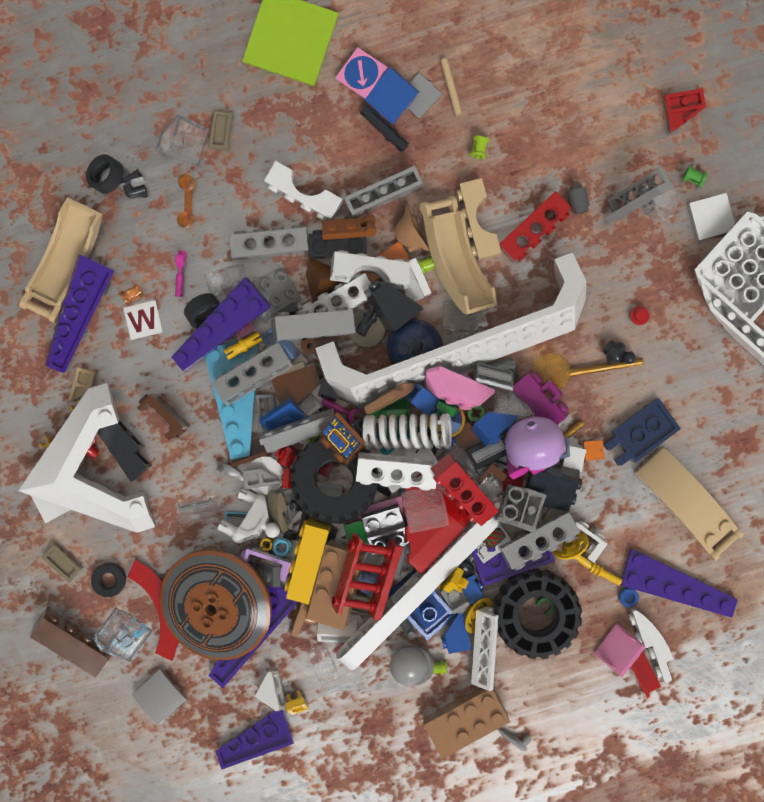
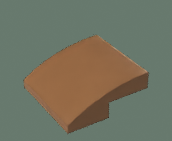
M402 383L373 399L374 402L364 407L366 414L375 413L408 395L414 389V384Z

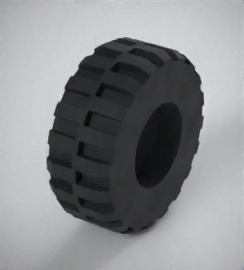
M319 437L317 441H311L306 444V448L300 450L296 461L293 462L290 477L292 492L302 511L306 515H310L312 519L320 520L330 525L332 523H338V525L345 524L346 521H353L360 514H364L368 510V507L375 498L378 483L364 485L356 481L358 455L347 465L344 462L339 463L333 456L334 452L330 447L326 449L320 442L321 438ZM364 449L361 453H370V451ZM339 463L351 471L353 484L346 494L331 497L319 490L316 477L318 471L323 466ZM377 467L372 469L373 473L378 474Z
M532 569V571H526L508 578L509 581L505 585L502 584L499 589L500 592L494 600V614L498 615L497 631L505 644L518 655H526L530 659H536V657L548 659L549 655L554 654L557 656L561 654L560 650L566 647L568 649L572 645L571 640L577 638L579 634L577 631L578 627L582 624V607L572 587L562 577L548 570ZM535 596H543L549 599L554 606V619L549 626L542 630H529L520 621V608L526 600Z

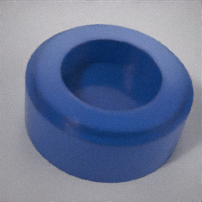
M625 587L619 592L618 599L623 606L633 607L638 603L639 596L634 589Z

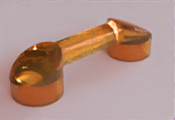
M182 174L178 178V185L185 190L184 212L178 215L177 223L180 227L189 228L195 222V217L192 215V191L196 187V182L192 176Z

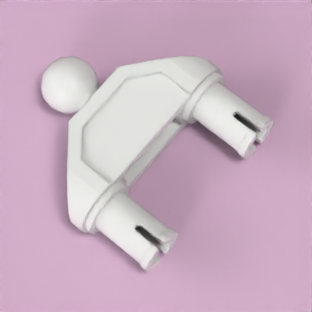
M243 487L241 489L242 493L239 492L238 499L251 504V509L240 526L236 527L223 519L221 521L222 525L219 524L218 531L231 536L232 540L236 543H245L261 536L263 531L270 538L277 537L280 533V527L276 523H269L265 495H256L247 489L245 490Z

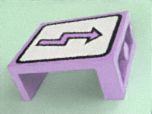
M251 544L242 551L240 558L250 563L252 555L282 564L280 581L286 582L288 579L290 567L294 560L293 557H279L272 550L264 551L262 550L263 547Z

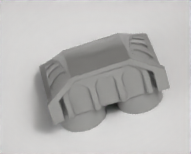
M508 484L500 503L496 522L536 532L539 516L547 495L528 488Z

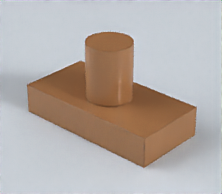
M298 602L288 629L291 635L299 636L303 622L316 626L317 622L306 619L309 608L308 604Z

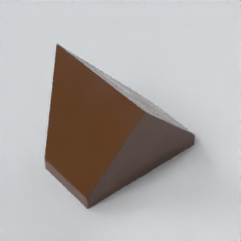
M310 258L306 277L312 302L314 303L318 301V296L325 292L328 294L335 291L334 287L343 282L330 280L331 266Z

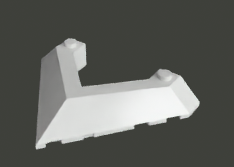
M108 383L88 388L18 491L136 533L156 527L144 491L123 496L76 473L97 431L100 428L116 424L120 420Z

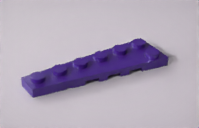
M78 254L45 362L47 367L65 373L114 270L81 254Z
M243 278L171 358L182 371H187L206 357L208 353L214 351L221 343L230 339L237 331L246 327L245 325L270 309L272 305L249 278Z
M630 548L621 578L623 579L620 584L621 586L727 617H733L738 599Z
M281 584L280 587L267 586L271 599L272 616L269 629L256 648L244 656L231 660H218L210 672L209 677L220 687L224 688L298 603L286 598L288 592L284 591L285 588Z

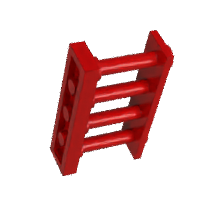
M353 533L352 539L348 542V553L337 590L331 600V605L337 614L341 615L344 606L368 610L367 612L374 620L381 621L403 549L396 540L389 539L388 545L382 547L365 544L357 533ZM360 551L384 555L382 564L374 565L357 562ZM354 570L379 574L374 584L352 580ZM349 588L373 591L369 602L347 599L346 597Z

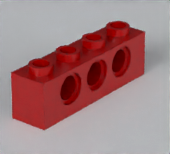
M555 191L499 243L500 250L512 263L516 260L520 262L528 255L525 251L530 247L534 249L542 242L541 236L544 234L548 236L556 228L554 226L556 222L560 221L562 223L570 215L568 213L571 209L570 205ZM546 211H551L554 214L553 220H548L545 217ZM537 224L540 227V232H532L531 225ZM523 237L526 240V246H519L517 238Z
M449 453L431 468L435 474L432 478L440 487L442 485L446 487L444 491L451 499L453 497L457 499L455 503L462 511L464 509L468 511L466 516L472 523L477 521L482 526L499 512L491 500Z

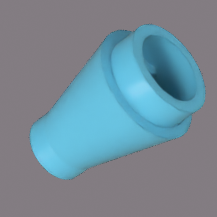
M278 538L274 541L272 549L277 556L285 557L291 552L292 545L288 539ZM281 543L286 544V549L281 548Z

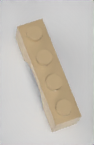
M479 178L460 183L456 193L458 200L463 203L464 208L461 210L468 222L469 227H466L468 238H472L473 245L471 249L474 257L476 256L477 261L500 255L501 250L497 234L483 230L476 218L478 206L487 197L483 179Z

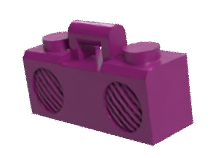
M531 369L513 385V390L536 417L548 418L558 425L569 415L568 406L563 401L559 402L558 400L563 393L551 379L544 384L542 376L538 372L534 373ZM546 388H548L552 392L554 397L547 391Z

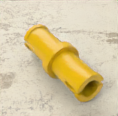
M256 331L244 339L240 338L237 343L223 349L224 353L228 354L226 355L228 360L242 352L246 353L248 349L262 343L263 341L259 337V333Z

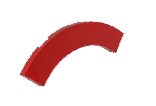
M135 559L127 577L139 584L148 593L154 602L159 616L160 637L155 653L173 661L179 642L168 629L162 615L160 592L163 580L152 568Z

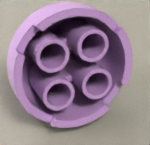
M528 417L518 421L510 428L505 439L507 458L517 468L523 466L529 467L530 470H541L551 467L559 462V457L566 451L561 428L552 420L544 417Z

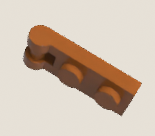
M372 214L359 218L321 220L323 240L370 237L377 233L376 226L374 225L376 223L375 216Z

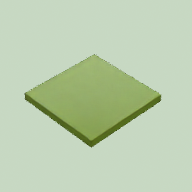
M262 0L242 62L315 87L339 13L302 0Z

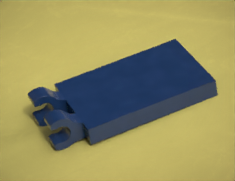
M656 398L611 431L614 437L603 443L607 451L612 450L618 444L624 449L625 453L614 459L618 466L624 465L630 459L633 463H636L681 428L660 399Z

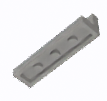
M663 167L657 168L607 199L613 210V213L605 217L608 224L623 218L673 188ZM656 174L659 175L663 184L658 185L654 183ZM642 183L648 185L646 193L641 191ZM630 191L635 193V200L629 199ZM616 199L623 201L620 209L615 201Z
M332 408L260 434L259 442L261 445H264L266 452L269 453L318 436L335 415V411Z

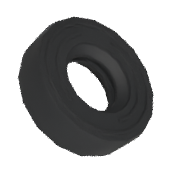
M105 563L98 566L91 577L93 590L103 597L118 595L126 584L124 570L114 563ZM105 573H111L115 576L116 582L114 586L106 587L103 585L102 576Z

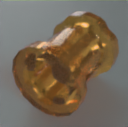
M137 283L130 289L119 292L128 307L137 299L145 297Z

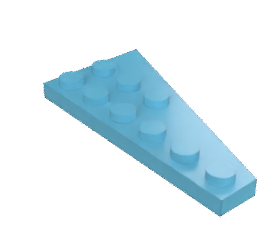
M238 341L219 345L214 351L208 353L205 358L211 382L215 381L217 376L230 372L235 365L245 363L249 360L250 356L258 353V344L248 349V352H242L231 358V360H228L226 357L228 354H225L223 349ZM256 369L250 370L248 376H253ZM239 379L234 380L232 386H236L239 383ZM213 386L231 461L251 456L256 389L227 406L222 402Z

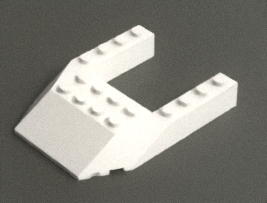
M746 212L694 269L710 312L740 345L764 365V331L753 322L764 310V216Z

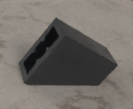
M374 281L364 291L365 296L383 326L389 331L395 332L424 310L421 305L387 282Z

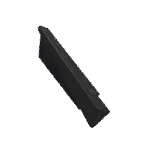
M121 420L116 424L100 428L97 431L131 482L152 467L139 453L145 446Z

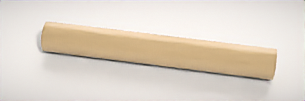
M448 58L441 59L440 62L455 116L462 115Z

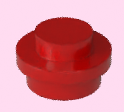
M637 306L630 312V319L635 325H644L649 320V311L643 306Z

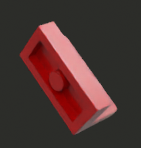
M642 651L630 667V670L643 695L648 699L651 697L649 693L660 688L661 685L646 655Z

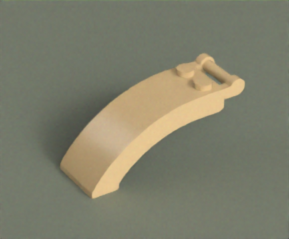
M452 195L444 200L420 203L419 209L423 214L431 257L441 282L451 299L464 314H471L497 306L495 287L491 286L486 280L475 260L467 235L464 213L458 209L456 197ZM449 207L450 212L432 216L431 210Z
M68 197L66 198L58 212L57 222L48 247L25 288L26 293L21 299L19 307L36 312L48 318L54 324L57 322L78 254L87 258L90 257L102 221V213ZM33 297L54 307L51 312L30 302Z
M663 446L634 472L714 561H717L720 558L719 555L733 542L744 536L707 490ZM732 531V534H730L714 550L712 549V547L716 543H718L727 533Z

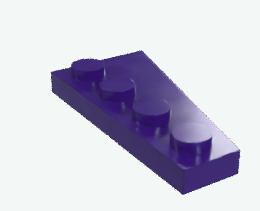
M284 710L274 711L216 750L221 770L294 744Z

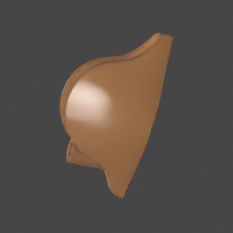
M407 205L403 218L397 223L395 228L396 239L400 244L406 246L410 253L419 248L430 251L410 205Z

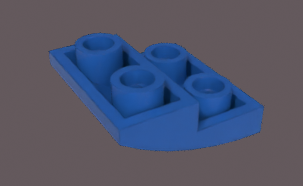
M389 67L365 100L389 122L394 124L420 92L397 71Z

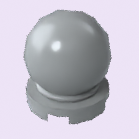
M420 646L401 648L393 655L390 661V673L395 681L404 686L421 685L432 677L434 671V660L428 651Z

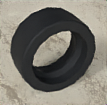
M107 154L99 155L90 162L86 172V181L89 186L103 194L110 193L123 180V166L119 161ZM110 166V173L107 178L99 182L102 171Z
M211 293L201 294L187 303L184 308V315L190 325L197 329L220 303L216 296Z

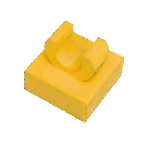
M457 567L448 576L443 590L450 593L454 589L458 592H462L463 588L466 589L469 581L461 578L464 570Z
M299 690L295 700H292V696L287 694L289 702H286L285 706L291 715L309 709L308 702Z

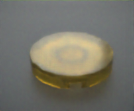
M554 353L542 355L537 359L532 370L534 373L538 372L542 376L544 384L551 379L559 390L567 385L571 375L570 365L567 360L561 355Z

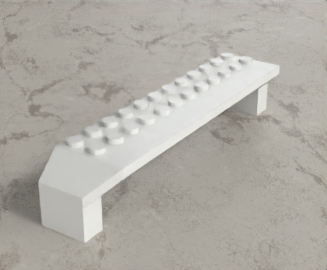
M573 252L554 259L555 279L561 291L553 306L367 375L343 365L334 341L315 349L325 378L335 393L348 403L364 409L366 405L374 402L373 399L402 383H413L414 385L417 383L422 387L426 386V369L441 366L455 373H461L474 368L478 362L485 364L574 331L586 300V279Z

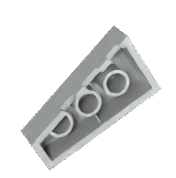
M347 307L335 308L336 311L328 312V308L317 309L316 313L310 314L308 310L297 311V315H289V312L277 313L278 317H274L271 320L273 343H280L281 340L297 341L302 340V338L315 339L322 336L333 337L354 334L353 309L347 310Z

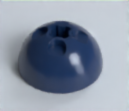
M411 319L395 332L391 331L386 344L387 355L392 365L443 347L442 338L438 330L431 323L422 319Z

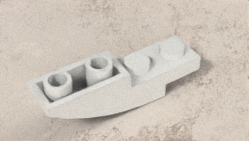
M633 607L629 608L631 613L628 615L632 626L635 625L637 630L634 633L635 638L644 644L645 648H648L650 658L655 660L656 666L654 670L657 678H661L665 683L672 681L666 662L674 659L667 643L656 627L643 614Z

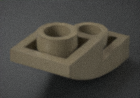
M270 490L267 500L270 523H276L280 527V533H284L289 530L286 524L287 519L283 512L288 510L286 498L281 492Z

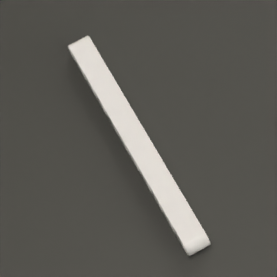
M494 515L482 526L477 521L474 523L470 521L460 535L423 574L416 571L387 600L381 621L370 617L338 650L336 658L350 670L356 669L497 528L499 522H496V516Z

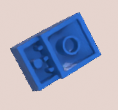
M414 569L413 571H411L406 577H404L399 583H397L392 589H390L389 598L417 570ZM434 590L407 619L428 640L452 620L456 614L452 613L449 605Z

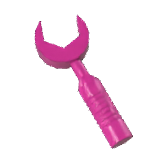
M178 250V255L176 254L175 264L178 267L175 296L183 297L184 276L182 274V267L186 265V251Z
M325 397L321 401L322 405L330 409L333 408L338 413L346 414L347 420L351 425L355 421L353 416L356 412H363L360 409L347 411L343 406Z

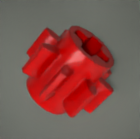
M291 446L278 449L274 455L278 457L277 463L290 468L291 464L297 459V449Z

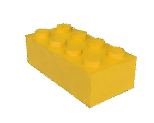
M311 516L308 521L304 520L299 534L302 539H299L294 555H297V557L295 556L289 571L292 574L289 575L284 590L288 592L287 599L309 605L331 529L330 524H325V522L320 520L316 521Z

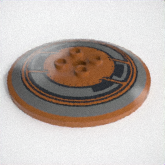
M203 549L191 552L180 558L169 569L162 583L160 605L168 629L178 642L199 656L213 660L239 658L256 648L269 629L272 605L267 586L259 573L248 562L235 554L217 549ZM208 605H213L216 608V612H211L208 609Z

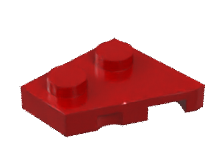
M703 88L663 96L669 133L674 132L706 108Z

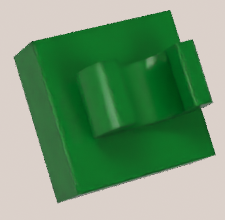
M441 399L436 406L439 409L436 415L439 417L441 413H445L453 417L457 414L459 406L447 404L445 400Z

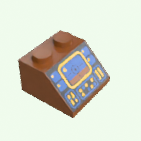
M338 412L320 432V442L326 449L329 447L334 452L333 456L339 463L344 462L347 465L359 452L361 453L364 450L365 441Z

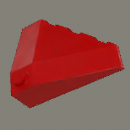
M437 483L436 489L431 488L430 490H421L419 487L405 488L406 498L402 499L403 514H407L408 526H404L405 541L409 542L410 554H407V562L420 574H423L471 521L466 516L468 511L466 509L462 511L455 503L457 499L455 497L451 499L444 491L445 488L443 486L440 487Z

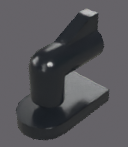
M139 169L123 178L121 183L142 177ZM131 183L123 186L128 198L135 196L148 197L144 184L132 188Z

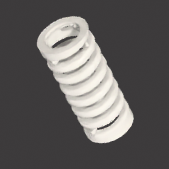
M405 414L400 415L399 442L397 440L398 424L396 415H390L389 442L387 440L388 424L386 415H380L379 418H376L375 415H366L363 421V440L367 450L373 447L376 450H380L383 447L386 450L393 447L395 449H402L403 447L406 449H412L413 447L416 449H422L423 447L432 449L434 446L437 449H450L452 423L449 414H442L440 420H438L436 414L431 415L430 440L427 436L428 419L426 414L420 416V440L417 437L418 420L415 414H412L409 420V441L407 439L408 423ZM377 423H379V424H378V426H379V436H380L379 441H378V438H376V436H377ZM438 425H441L442 432L440 441L438 438Z

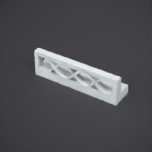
M490 606L476 610L471 684L488 691L493 690L498 628V615L494 614V608Z

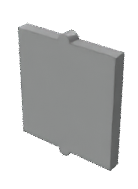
M418 73L410 84L420 93L406 110H410L420 119L442 96V93L433 86L431 81L429 82Z

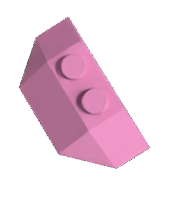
M437 366L426 369V390L436 397L445 400L447 404L460 406L459 408L462 410H471L472 407L480 406L495 393V389L444 367Z

